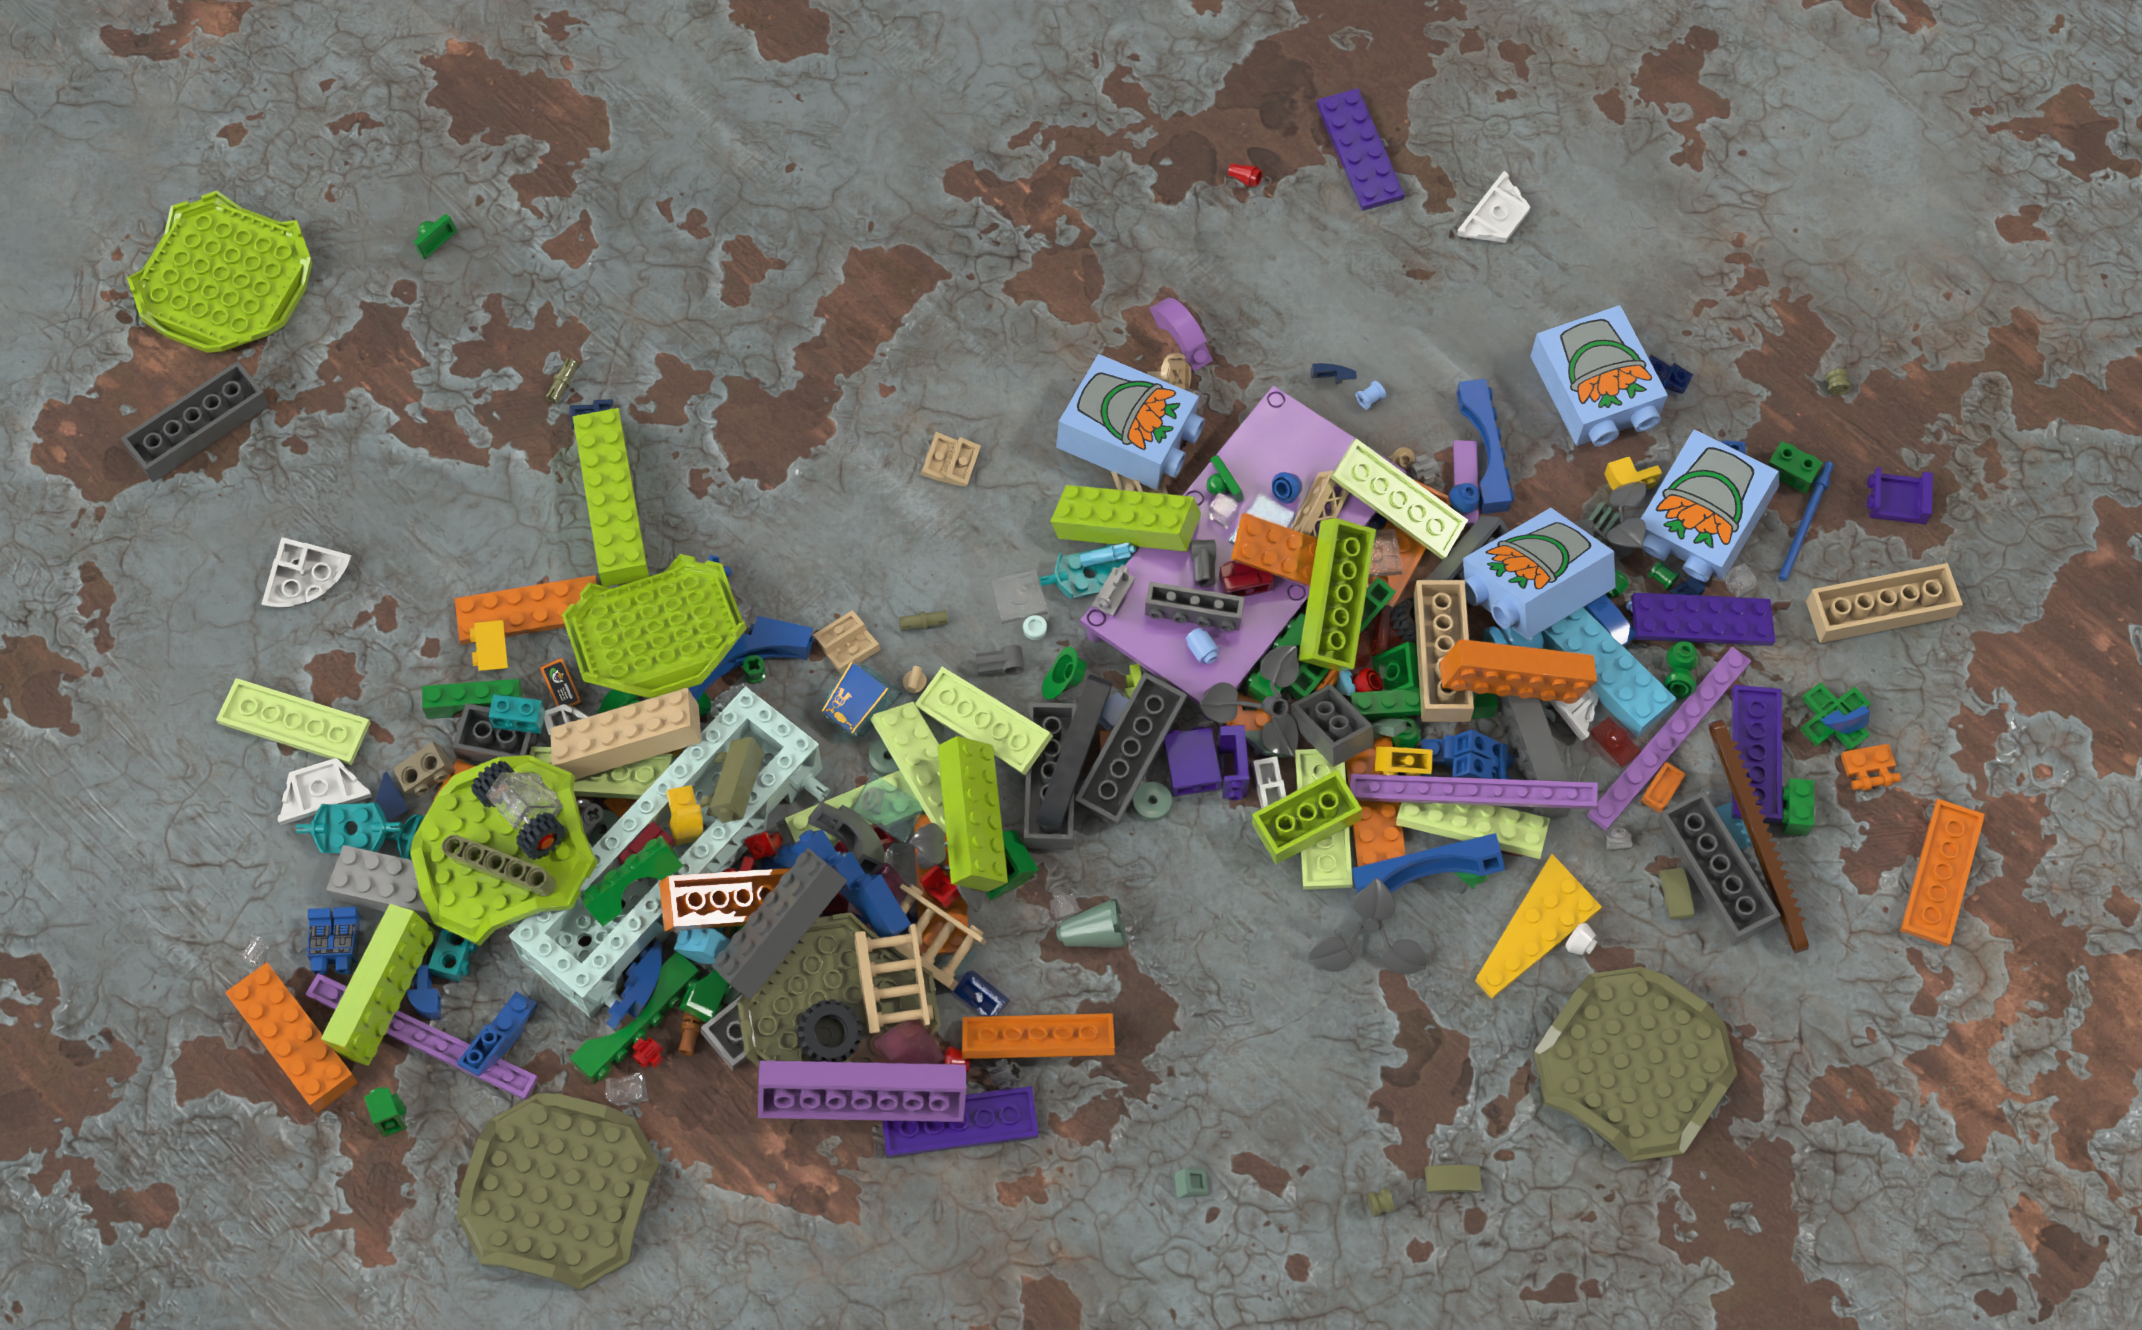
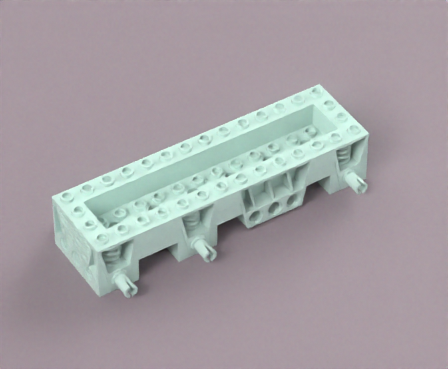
M746 686L726 707L719 703L716 705L718 710L715 707L713 708L711 716L715 719L701 733V743L688 746L594 847L590 844L598 863L590 878H586L579 890L581 894L574 907L568 910L539 912L510 924L515 930L509 937L520 960L591 1019L605 1004L611 1008L616 1000L619 1002L623 1000L616 994L617 990L625 983L622 972L649 942L653 940L654 942L659 941L662 943L673 932L664 931L659 886L660 879L654 877L647 879L645 877L641 882L635 880L630 883L624 890L621 900L626 902L625 907L622 909L623 912L604 927L587 910L581 898L589 886L598 884L609 871L616 870L621 866L618 863V856L651 822L656 823L664 832L672 837L669 827L672 813L666 795L668 789L692 785L696 803L699 805L703 797H713L723 762L715 763V758L719 752L728 753L731 741L753 737L764 751L744 818L721 823L716 815L707 816L708 807H701L703 818L702 835L696 842L674 845L673 849L680 857L683 867L671 876L721 873L723 870L731 868L748 850L744 842L745 838L766 830L768 814L783 798L791 804L806 789L819 801L824 800L822 796L826 797L830 791L828 787H825L815 779L822 770L819 743ZM678 930V931H674V932L679 935V933H680L682 930ZM583 936H589L592 938V942L590 945L582 947L578 944L579 939Z

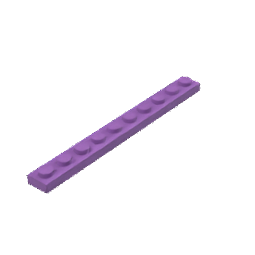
M1731 647L1698 685L1694 694L1686 699L1597 802V809H1591L1587 817L1607 831L1750 665L1751 660L1734 647Z
M1351 774L1350 782L1352 794L1356 800L1597 809L1598 783L1368 774Z
M318 973L305 995L307 998L335 1011L347 986ZM400 1011L395 1012L385 1034L523 1100L528 1099L538 1081L536 1075L502 1059H499L479 1077L457 1065L458 1060L470 1044Z

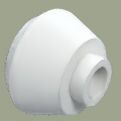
M1580 923L1569 937L1565 946L1570 953L1584 955L1585 952L1590 954L1598 942L1594 940L1596 934L1587 923Z

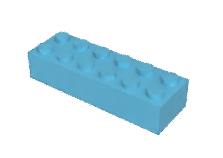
M1583 607L1541 631L1544 640L1543 646L1547 650L1594 655L1597 682L1592 688L1599 695L1598 700L1636 738H1639L1672 709L1676 697Z

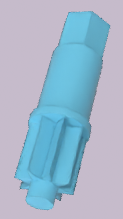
M1127 542L1082 553L1080 555L1081 563L1085 567L1132 557L1133 552H1136L1135 545L1131 546Z

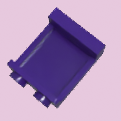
M1876 467L1873 474H1869L1867 488H1871V495H1868L1867 509H1870V518L1926 524L1932 514L1933 473L1923 472L1920 478L1881 474V467Z
M1220 726L1218 754L1233 753L1235 776L1224 777L1222 798H1228L1231 801L1241 800L1247 796L1249 784L1245 726Z
M1195 727L1191 731L1185 732L1180 730L1170 731L1163 742V747L1166 750L1173 797L1221 790L1222 780L1212 729Z

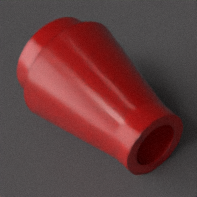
M1232 163L1228 170V176L1237 179L1250 188L1253 186L1258 187L1263 175L1262 170L1258 166Z

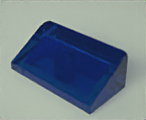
M973 970L965 973L953 991L983 1016H998L1010 1002L1005 995Z

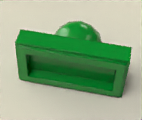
M445 213L436 222L424 221L419 225L417 229L418 237L413 241V244L420 257L423 259L428 258L457 232L451 217Z
M1215 455L1210 458L1213 468L1217 473L1207 479V491L1211 495L1219 497L1229 490L1236 503L1244 500L1241 488L1220 456Z

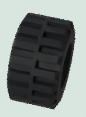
M830 999L829 1001L822 1000L810 1006L800 1018L796 1035H798L797 1043L802 1049L801 1052L804 1055L806 1054L812 1062H844L851 1057L858 1049L862 1039L861 1032L863 1031L862 1025L859 1022L860 1018L854 1013L855 1010L852 1007L846 1006L845 1002H836L835 999ZM832 1018L842 1025L844 1038L838 1046L828 1048L817 1041L814 1030L820 1020Z

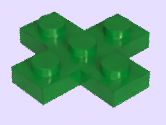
M1821 682L1803 695L1802 700L1816 716L1804 724L1800 730L1816 748L1834 734L1849 751L1855 749L1869 738L1870 734L1865 728L1844 734L1825 726L1821 721L1822 718L1837 710L1845 716L1863 705L1867 709L1870 707L1871 703L1855 686L1839 699Z

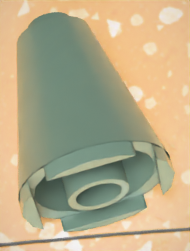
M1110 899L1061 921L1060 927L1056 928L1058 941L1063 942L1065 946L1126 947L1124 921L1122 922L1120 914H1122L1118 900Z

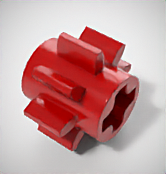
M650 1037L646 1041L640 1038L632 1046L635 1051L632 1055L633 1059L645 1069L649 1065L656 1068L663 1060L660 1055L663 1051L662 1047Z

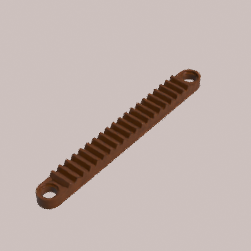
M1722 719L1709 723V732L1775 907L1781 915L1780 920L1789 944L1794 953L1808 950L1809 944L1802 926L1805 918L1798 916L1801 908L1794 905L1798 899L1791 897L1794 889L1787 887L1791 881L1784 879L1787 870H1781L1780 867L1784 863L1777 860L1780 852L1773 850L1777 844L1776 842H1770L1773 834L1766 832L1770 826L1763 823L1766 815L1759 813L1763 807L1755 803L1759 797L1752 795L1756 789L1749 786L1752 779L1745 776L1748 772V769L1742 768L1745 760L1738 758L1742 753L1740 750H1735L1738 742L1731 740L1728 729Z

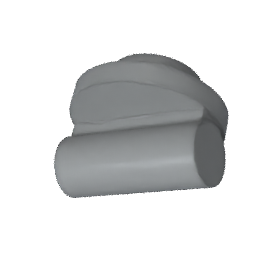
M1614 828L1611 832L1607 833V850L1632 848L1631 834L1626 832V829Z

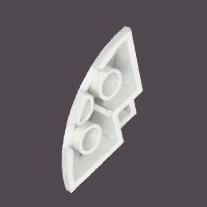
M282 537L261 605L292 607L320 597L341 578L349 564L351 555Z

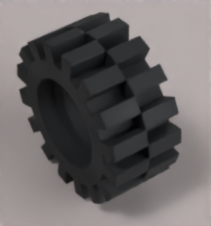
M1411 597L1392 608L1393 611H1391L1390 615L1393 617L1390 620L1395 623L1392 627L1393 629L1397 628L1398 632L1396 634L1398 637L1402 635L1403 641L1407 640L1410 643H1417L1414 597Z

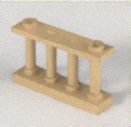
M902 884L900 888L907 893V896L900 904V907L905 915L915 900L928 907L917 922L916 930H921L922 934L936 913L947 920V923L926 953H922L920 959L921 966L933 972V978L954 991L958 985V982L953 979L956 975L954 974L955 970L975 941L982 945L986 944L987 941L982 938L984 933L973 925L970 928L966 927L923 898L922 894L924 892L913 884L910 887ZM955 927L968 935L947 966H943L940 970L933 965L935 962L934 958ZM911 944L892 946L907 958L913 959Z
M911 924L908 927L909 934L871 939V937H866L865 931L855 932L854 934L868 1035L879 1034V1028L883 1027V1024L922 1019L923 1027H928L930 1020H934L932 1005H927L918 946L922 945L921 930H916L915 924ZM911 944L913 959L874 964V962L869 960L868 952H872V949ZM915 969L917 984L884 989L873 987L872 977H876V974ZM918 994L920 1009L888 1014L877 1012L876 1002H880V999Z

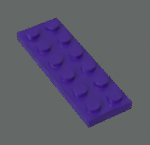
M1359 89L1318 99L1316 105L1361 210L1364 211L1403 200L1405 194Z
M1633 593L1631 596L1635 640L1769 646L1776 642L1770 599Z
M1733 685L1732 741L1738 742L1735 750L1742 752L1738 758L1745 760L1742 768L1748 769L1745 776L1752 779L1749 786L1756 789L1752 795L1759 797L1755 803L1763 807L1759 811L1760 814L1766 815L1763 821L1781 823L1783 819L1782 689ZM1732 793V819H1742Z
M1032 1086L967 1094L965 1097L963 1122L882 1120L887 1158L1039 1138Z

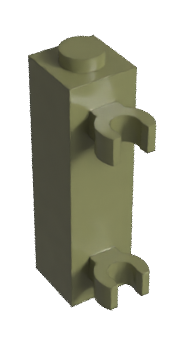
M753 737L731 741L728 753L719 752L716 755L715 763L723 762L722 771L713 797H703L700 807H708L707 816L716 815L721 823L744 818L764 755V751Z

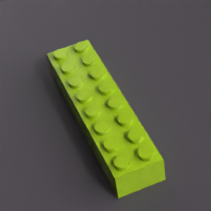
M619 408L572 416L602 586L608 587L649 577Z

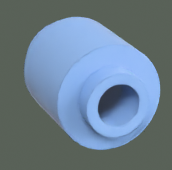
M1197 628L1187 635V646L1200 664L1206 663L1208 665L1218 658L1217 654L1220 649L1207 631Z

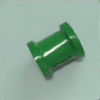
M1659 560L1650 571L1648 577L1656 579L1668 591L1677 581L1680 573H1674L1663 565L1664 562L1662 560Z
M751 655L744 660L743 669L746 680L752 684L764 681L766 673L763 659L760 656Z

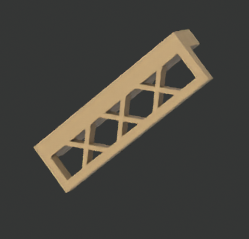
M1334 470L1317 474L1290 529L1318 538L1315 531L1316 522L1337 518L1349 491L1339 485L1342 490L1339 496L1335 497L1334 486L1337 482L1330 478ZM1326 502H1330L1331 512L1329 516L1325 514L1324 506Z

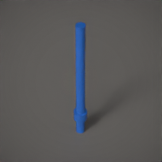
M1830 461L1825 462L1821 474L1816 477L1814 491L1778 576L1782 581L1788 580L1823 491L1828 488L1830 483L1829 476L1834 467V464Z

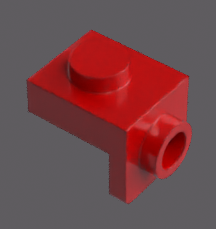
M764 831L747 836L744 842L753 859L756 860L776 854L783 838L779 831L771 834Z
M935 865L920 879V883L927 895L945 908L960 896L957 885L951 884V879L944 874L938 865Z

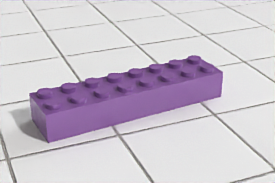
M759 1061L758 1118L963 1122L966 1065Z

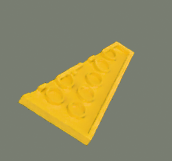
M1553 854L1550 855L1476 977L1475 982L1491 999L1569 937L1580 923H1586L1602 908Z

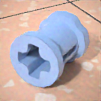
M1373 381L1370 387L1364 391H1358L1355 396L1360 406L1368 410L1371 408V404L1379 399L1383 400L1386 398V392L1378 381Z

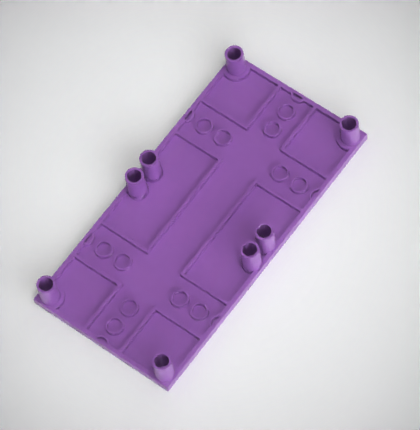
M1272 386L1216 454L1220 456L1241 488L1244 500L1236 503L1229 490L1219 497L1213 496L1207 491V479L1217 473L1211 462L1183 494V496L1194 497L1201 512V517L1191 540L1215 539V584L1209 587L1195 585L1194 561H1191V542L1187 552L1140 547L1125 565L1129 569V575L1135 577V580L1114 615L1111 616L1091 606L1080 619V624L1087 629L1088 639L1092 642L1106 641L1167 684L1186 693L1187 697L1200 705L1201 699L1214 684L1226 682L1233 685L1237 690L1281 635L1291 619L1303 612L1304 604L1308 600L1310 587L1272 574L1274 582L1272 591L1243 596L1245 598L1240 630L1224 631L1219 627H1200L1195 623H1177L1165 618L1158 620L1145 615L1149 582L1224 594L1219 578L1220 567L1226 562L1233 561L1231 556L1241 514L1248 513L1291 528L1319 472L1335 471L1352 441L1356 438L1277 387ZM1380 455V456H1381L1382 458H1384L1386 461H1388V462L1391 463L1393 466H1395L1397 469H1399L1401 472H1403L1404 474L1407 475V471H1405L1404 469L1400 468L1399 466H1397L1396 464H1394L1393 462H1391V461L1388 460L1387 458H1385V457H1383L1382 455ZM1280 472L1295 474L1302 482V491L1292 503L1285 504L1280 502L1272 492V480ZM1337 483L1334 486L1335 497H1338L1342 490ZM1349 492L1337 518L1367 526L1377 512ZM1326 502L1324 506L1326 516H1329L1331 512L1330 502ZM1317 521L1315 524L1316 535L1319 534L1320 521ZM1197 628L1207 631L1220 649L1217 654L1218 658L1211 664H1200L1187 646V635ZM1202 712V715H1203V717H1204L1206 720H1208V721H1214V720L1208 718V717Z

